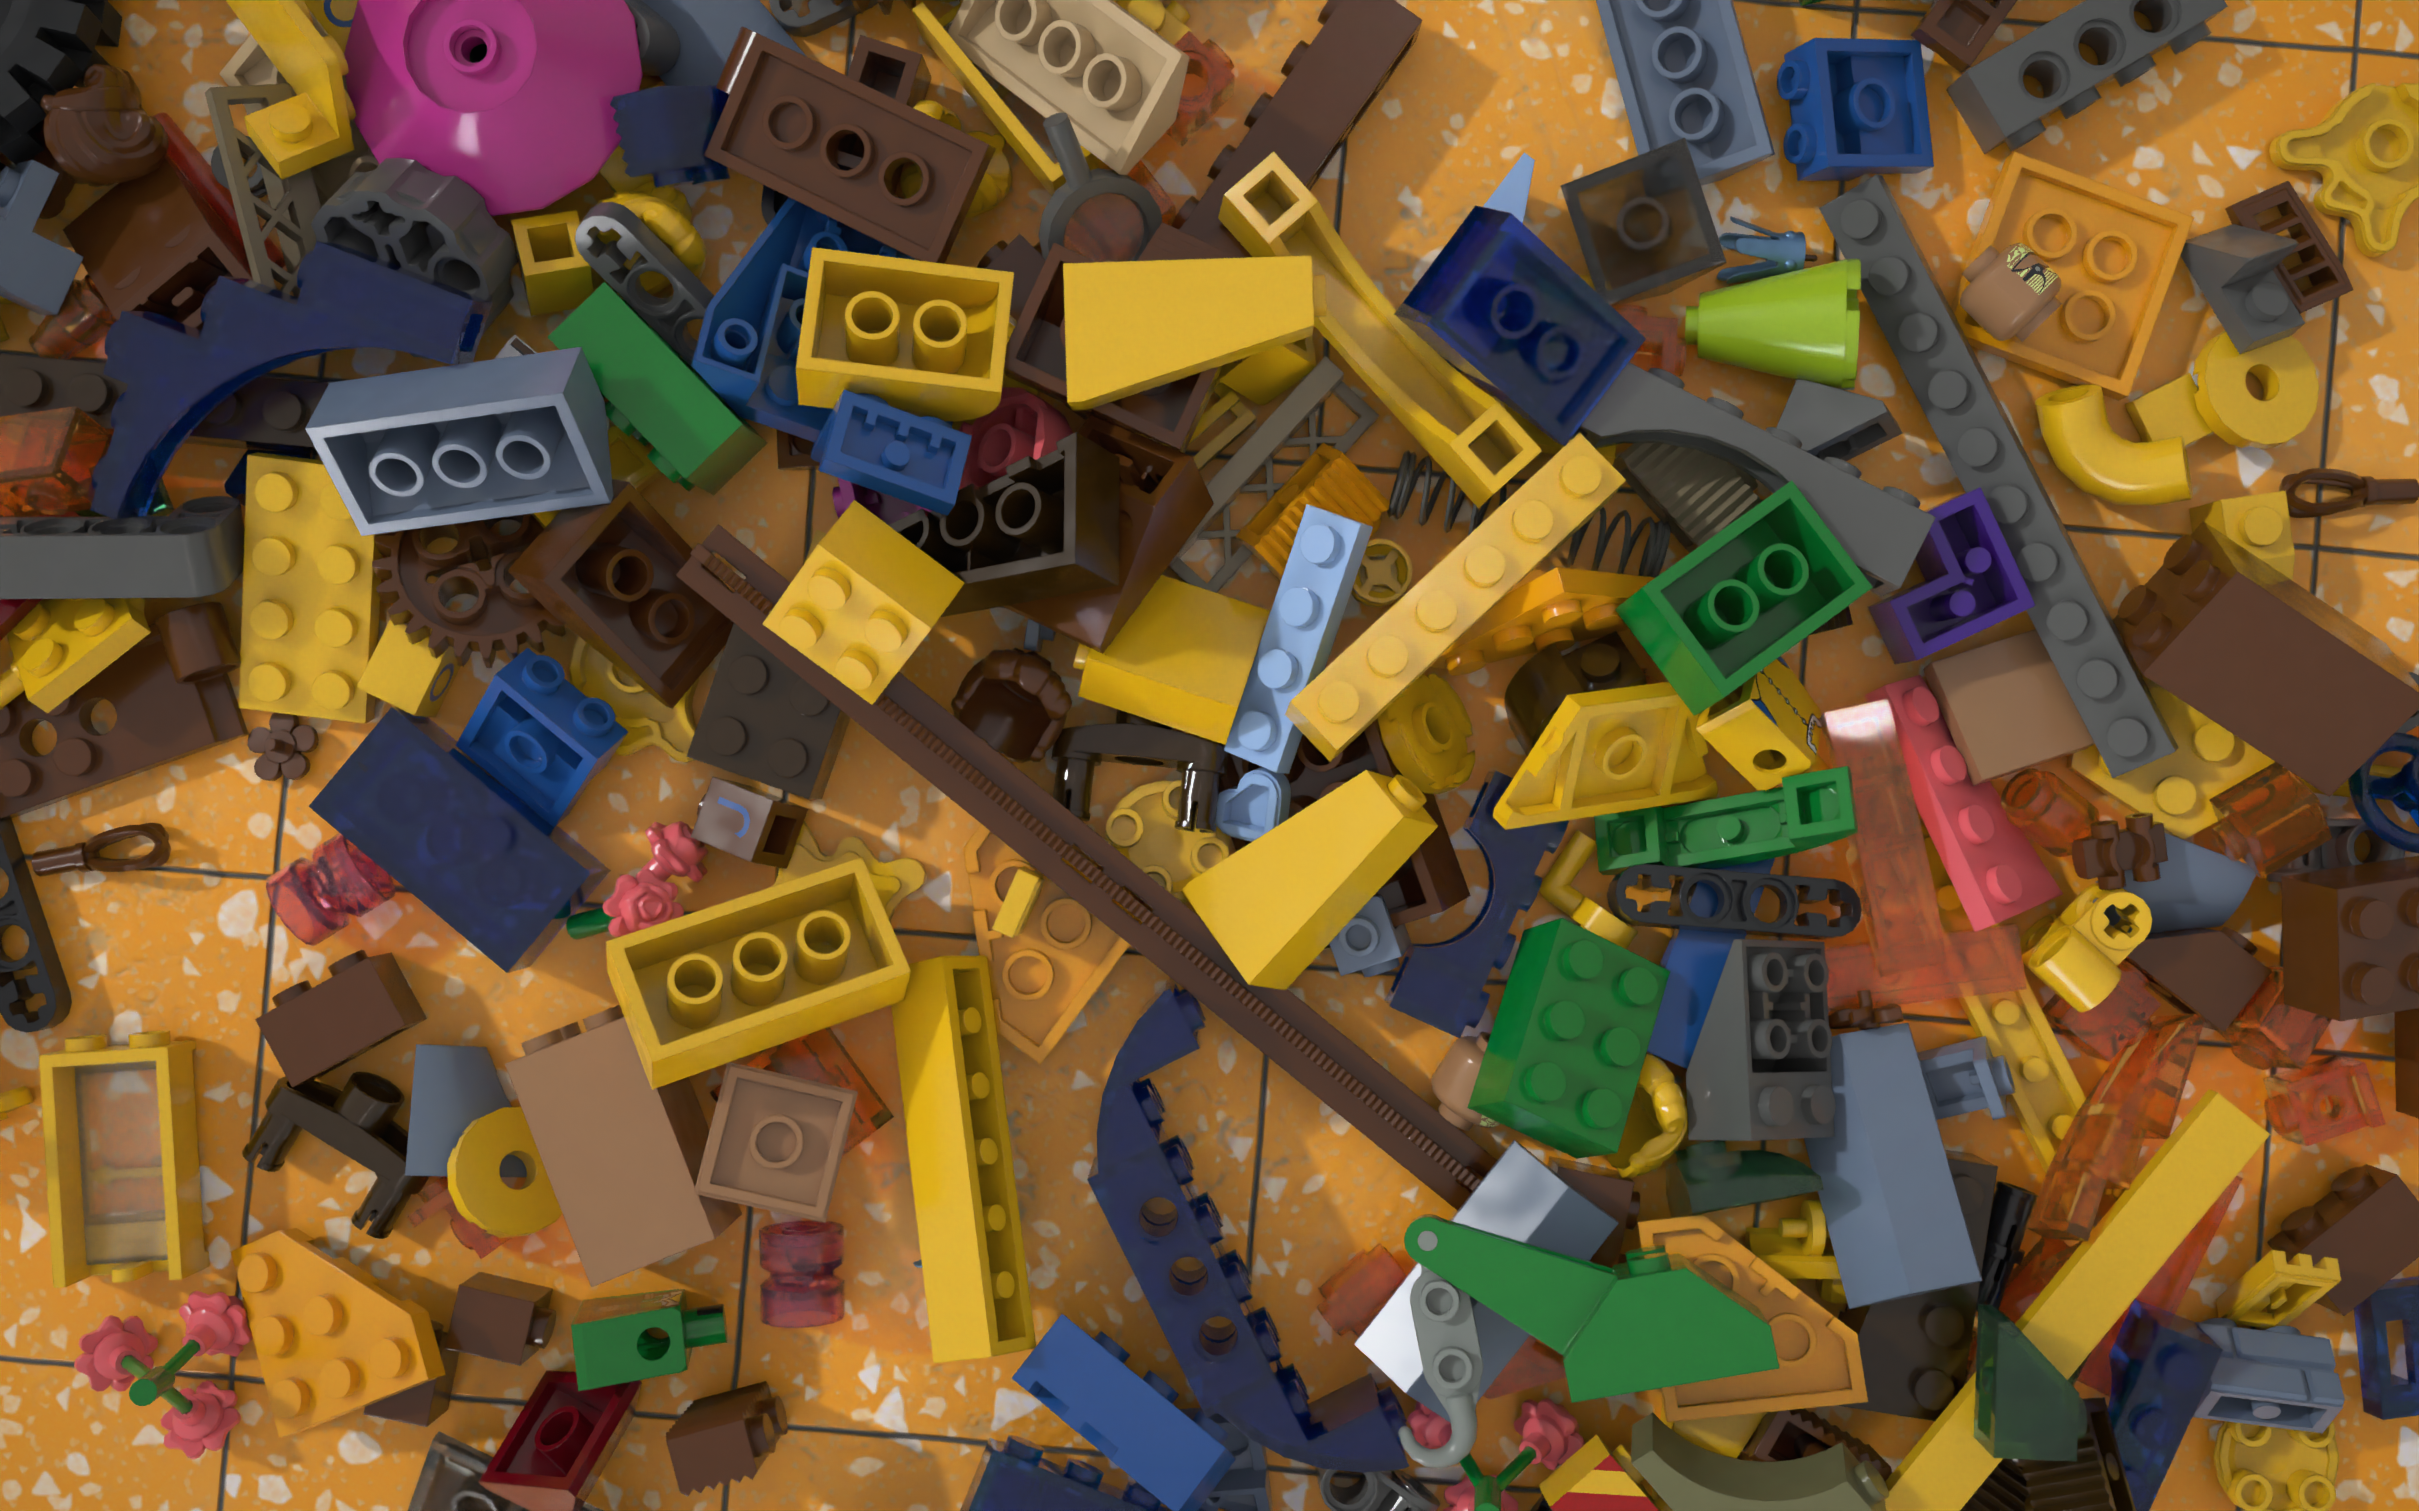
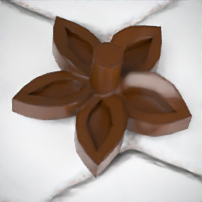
M1870 990L1857 991L1859 1009H1843L1828 1016L1830 1029L1857 1027L1859 1030L1880 1028L1882 1023L1904 1021L1901 1006L1897 1004L1873 1008Z

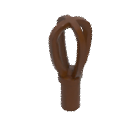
M2312 468L2298 474L2287 475L2282 479L2279 486V491L2286 490L2289 516L2293 518L2325 516L2369 505L2414 504L2419 498V483L2416 479H2374L2371 476H2358L2348 471L2327 468ZM2301 484H2320L2351 490V496L2335 502L2310 503L2298 498L2295 495V491Z
M158 823L118 827L102 832L87 842L35 852L32 856V867L36 875L40 877L77 870L81 872L95 870L102 872H124L158 867L165 864L169 859L171 853V846L168 842L169 834ZM136 836H145L155 843L153 850L148 855L137 859H110L100 857L99 853L100 850L111 844Z

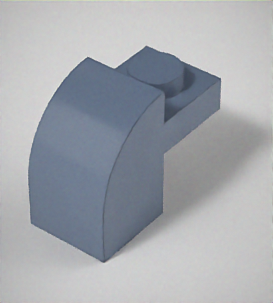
M35 160L17 163L14 170L6 166L0 173V296L39 315H57L84 257L32 232L59 173Z

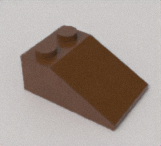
M612 479L613 498L611 503L562 509L507 571L554 617L662 704L673 709L724 648L734 622L676 576L692 556L690 553L693 549L630 482ZM706 566L704 567L705 570H707L710 574H712L716 579H718L727 587V585L717 575H715Z

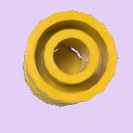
M1386 539L1368 541L1350 593L1356 601L1365 606L1379 608L1392 604L1407 590L1412 580L1413 567L1410 557L1403 547Z

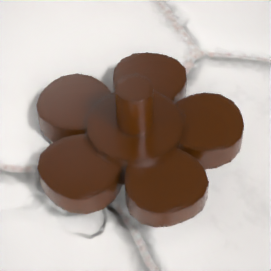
M273 713L269 720L270 729L256 727L250 732L247 745L249 749L254 753L264 754L256 760L254 771L258 777L266 781H276L282 774L287 779L299 780L309 772L311 766L308 757L301 754V752L309 753L317 748L319 742L317 731L309 725L299 726L297 715Z

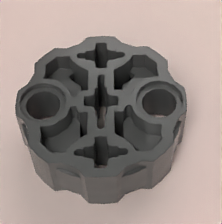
M386 158L375 170L369 172L356 171L321 207L311 223L316 235V251L310 257V261L320 287L334 296L344 309L347 321L360 332L374 341H387L402 347L413 357L442 359L450 349L455 347H473L514 296L510 278L511 270L518 263V259L510 234L496 224L486 209L484 198L471 186L457 176H442L427 170L417 160Z

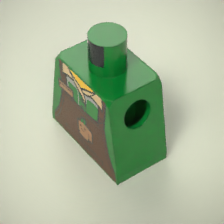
M685 1289L586 1299L582 1301L571 1324L578 1391L680 1373L688 1370L692 1353L691 1348L727 1343L724 1304L687 1309ZM653 1327L661 1328L669 1336L666 1338H655L647 1332V1329Z

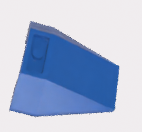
M789 197L707 306L691 366L739 417L815 442L833 409L798 404L796 362L812 247L911 260L917 259ZM945 421L952 426L953 421Z

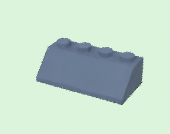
M582 347L331 382L327 386L305 428L361 536L611 503L613 498L605 402Z

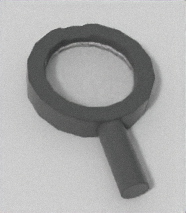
M1060 112L1049 116L1044 120L1043 126L1066 183L1055 191L1042 214L1039 240L1043 258L1046 261L1053 243H1057L1095 262L1138 261L1162 222L1160 207L1150 192L1132 177L1118 174L1111 169L1097 168L1090 170L1067 113Z

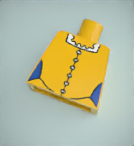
M1782 656L1778 657L1729 695L1699 713L1696 730L1757 790L1766 791L1782 783L1783 777L1830 769L1817 753L1823 724L1821 710Z

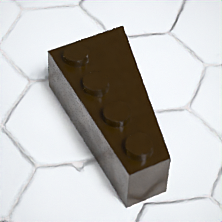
M1075 432L1057 441V450L1037 460L1027 456L1007 466L1006 475L982 487L970 484L960 489L955 506L947 516L935 511L928 512L920 509L889 526L965 582L941 617L1118 586L1120 457Z
M1946 1150L1980 1273L1982 1274L1998 1166L1974 1154ZM1980 1282L1855 1309H1849L1847 1305L1845 1312L1840 1310L1837 1319L1858 1335L1868 1402L1836 1406L1936 1421L1965 1384Z

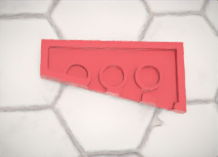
M1921 675L1884 685L1866 694L1865 697L1974 931L1977 932L2063 895L1991 782L1988 781L1973 786L1967 773L1965 760L1957 750L1938 703Z

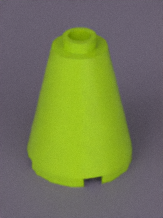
M1844 259L1702 292L1699 295V306H1686L1685 345H1698V358L1794 380H1807L1841 390H1854L1859 346L1860 310L1857 290H1861L1860 259Z

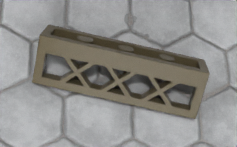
M290 84L210 87L205 92L271 351L280 352L307 348L309 355L334 352L354 340L351 323L346 319L344 309L332 294L320 287L311 265L310 257L316 251V235L311 223L316 213L321 209L312 170L309 168L282 180L255 143L234 128L229 105L244 104L248 115L293 97ZM240 150L249 156L245 164L243 163ZM257 162L261 167L270 206L253 195L250 190L247 176ZM257 215L266 220L261 229ZM274 227L277 229L287 271L271 261L267 256L264 241ZM274 279L283 285L281 289L278 291V293L276 291ZM292 291L303 332L287 334L281 305Z
M1326 356L1206 485L1214 505L1168 565L1185 583L1217 593L1251 557L1253 553L1244 544L1233 556L1231 554V539L1237 538L1236 535L1240 530H1230V504L1239 494L1267 493L1268 501L1274 495V492H1277L1284 483H1273L1272 460L1282 448L1309 447V455L1311 456L1317 449V446L1325 443L1346 454L1378 419L1379 414L1342 381L1344 372ZM1332 393L1359 417L1343 436L1316 437L1315 412ZM1308 421L1309 437L1292 438ZM1266 467V484H1249ZM1223 513L1224 530L1206 531ZM1224 539L1225 565L1208 583L1202 580L1180 559L1197 540Z

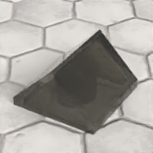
M1685 138L1561 185L1602 309L1668 294L1727 263Z

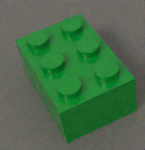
M605 282L548 336V339L559 350L582 347L603 399L606 397L609 400L605 403L606 416L627 436L633 435L644 446L650 442L654 448L646 455L648 459L670 481L680 483L689 492L695 486H698L708 493L715 495L767 444L759 433L744 418L739 417L719 394Z
M1791 480L1647 583L1615 610L1695 716L1729 695L1873 587Z
M1564 918L1524 930L1467 1108L1577 1159L1617 1153L1670 971Z

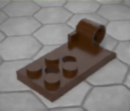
M741 26L716 85V88L730 95L704 156L919 261L945 264L996 148ZM858 134L864 144L863 159L857 167L851 170H841L835 161V147L844 136ZM916 162L922 171V185L914 196L901 199L895 194L892 187L893 174L901 164Z
M220 602L201 603L177 609L160 616L155 620L154 624L149 625L150 634L49 713L28 701L25 691L9 702L4 709L0 710V819L14 818L249 735L228 676L229 672L240 667L241 661L222 604ZM107 699L116 709L117 720L112 730L103 735L94 728L91 721V713L99 701ZM46 720L55 728L57 742L54 749L43 756L33 746L32 733L40 722Z

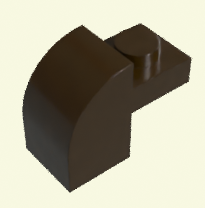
M1617 631L1563 656L1554 643L1528 660L1510 681L1504 697L1509 725L1525 754L1528 756L1567 695L1646 685L1647 681L1646 676Z

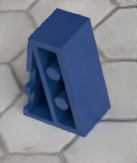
M1061 1314L1013 1375L1012 1379L1053 1411L1172 1511H1198L1236 1460L1230 1451L1222 1445L1229 1434L1200 1410L1190 1419L1173 1405L1179 1394L1150 1370L1141 1379L1124 1365L1130 1354L1102 1331L1093 1339L1065 1315Z

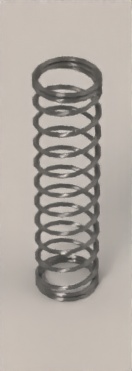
M1407 450L1403 454L1387 515L1389 518L1394 516L1397 520L1402 517L1418 478L1426 465L1419 523L1422 527L1429 519L1448 474L1443 470L1428 502L1432 478V461L1429 455L1420 461L1414 472L1417 455L1415 452L1410 453ZM1452 478L1450 480L1444 521V531L1446 533L1452 529L1466 495L1461 490L1454 505L1456 483ZM1507 484L1501 488L1499 507L1506 501ZM1491 498L1481 506L1480 510L1473 503L1468 536L1481 524ZM1602 507L1600 509L1598 542L1591 570L1598 571L1611 535L1620 519L1625 516V535L1617 573L1624 574L1632 549L1643 528L1649 523L1650 535L1643 552L1638 576L1655 578L1659 576L1671 535L1669 522L1663 523L1661 519L1655 523L1651 516L1641 521L1631 537V517L1627 510H1623L1615 516L1606 532V510ZM1592 518L1572 536L1567 560L1568 567L1574 563Z

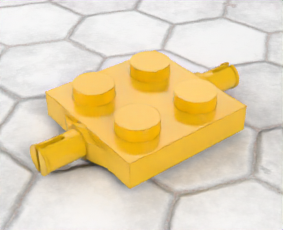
M147 598L42 599L7 634L13 653V662L10 664L11 668L0 676V710L4 709L9 702L23 691H25L28 701L46 713L56 708L151 633L144 616L145 600Z

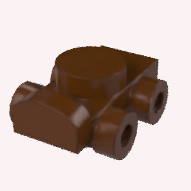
M2134 813L2125 816L2126 828L2119 830L2118 821L2114 820L2092 823V836L2074 840L2072 843V860L2077 875L2083 879L2098 877L2099 889L2115 890L2126 887L2124 871L2131 869L2133 881L2148 882L2160 879V868L2157 863L2168 861L2164 824L2153 822L2152 813Z

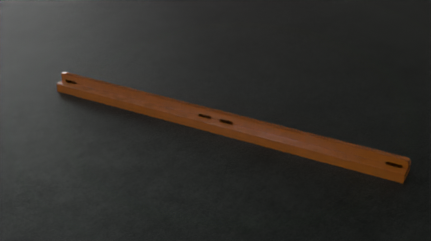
M718 524L702 544H697L690 553L692 555L676 574L679 579L1457 1211L1471 1195V1192L1458 1183L1456 1179H1459L1474 1191L1481 1180L1467 1170L1466 1167L1469 1166L1484 1178L1498 1161L1459 1128L1447 1121L1437 1110L1290 990L1248 985L1197 914L898 671L877 700L871 705L764 626L763 622L786 591L790 582ZM717 553L746 576L745 580L714 555ZM706 566L709 570H711L715 575H717L720 579H722L725 583L732 587L735 590V592H732L729 588H727L723 583H721L712 574L705 570L704 567ZM1073 844L1077 846L1080 850H1082L1085 854H1087L1096 863H1098L1103 868V870H1099L1084 856H1082L1079 852L1072 848ZM1062 858L1066 859L1075 868L1082 872L1086 877H1088L1092 881V883L1087 881L1078 872H1076L1073 868L1066 864L1062 860ZM1125 885L1129 890H1131L1140 899H1142L1151 908H1153V910L1150 911L1149 909H1147L1133 896L1126 892L1122 887ZM1112 899H1115L1118 903H1120L1124 908H1126L1129 912H1131L1143 923L1140 924L1137 920H1135L1132 916L1125 912L1121 907L1114 903Z

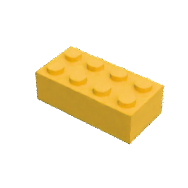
M862 857L606 941L607 973L652 1090L904 1001L911 974L909 965Z

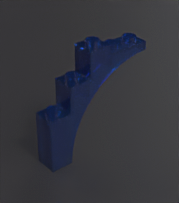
M316 241L314 251L306 254L298 270L297 285L301 289L299 298L247 278L219 276L217 284L209 289L202 302L200 312L201 320L204 322L202 331L154 312L122 310L120 319L111 326L106 336L104 349L108 359L103 375L127 383L128 387L126 392L118 398L112 410L111 425L115 430L108 453L100 459L92 476V488L96 492L90 510L115 520L146 516L160 480L174 455L192 431L219 404L243 386L284 365L306 357L336 350L367 347L414 353L447 364L457 365L473 362L492 302L345 245Z

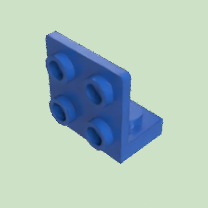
M843 390L813 445L810 457L812 460L820 462L818 469L820 472L947 516L956 503L972 435L953 429L950 424L939 418L919 417L891 407L884 399L866 393L855 394Z

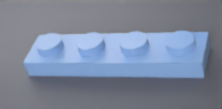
M1306 505L1224 751L1275 773L1289 774L1303 733L1290 721L1285 713L1290 701L1326 667L1373 529L1372 526L1316 506Z

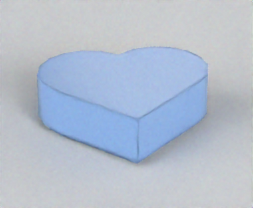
M1264 767L1246 773L1240 779L1238 786L1220 792L1218 795L1216 826L1223 833L1231 837L1253 842L1286 821L1289 815L1291 788L1287 777L1283 773H1275Z

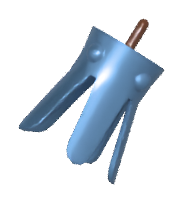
M1730 216V221L1770 237L1724 233L1719 237L1722 246L1737 250L1742 254L1765 258L1766 262L1722 269L1719 271L1717 279L1731 284L1767 278L1801 270L1804 267L1805 261L1815 262L1817 261V256L1806 255V240L1803 232L1787 231L1785 233H1776Z

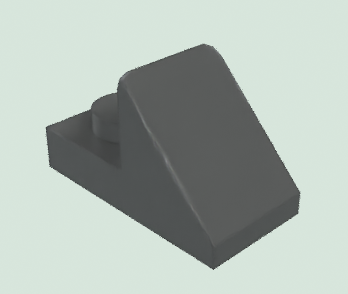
M2232 224L2186 240L2180 256L2239 354L2290 337L2305 324L2273 271L2299 243L2291 238Z

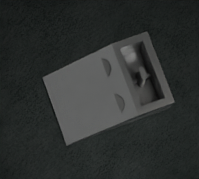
M1757 939L1733 940L1686 1072L1689 1140L1760 1141L1835 1137L1834 1115L1836 1102L1832 1092L1830 1056L1832 1033L1829 1027L1827 1000L1829 971L1825 961L1824 942Z

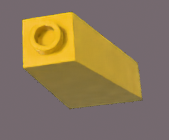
M1312 255L1063 263L1067 403L1072 411L1088 410L1310 337L1313 334L1314 317L1327 316L1326 275H1313Z
M1365 770L1192 879L1181 891L1248 985L1286 990L1434 832L1438 825L1423 808V805L1427 802L1426 797L1413 782L1399 774L1392 778Z

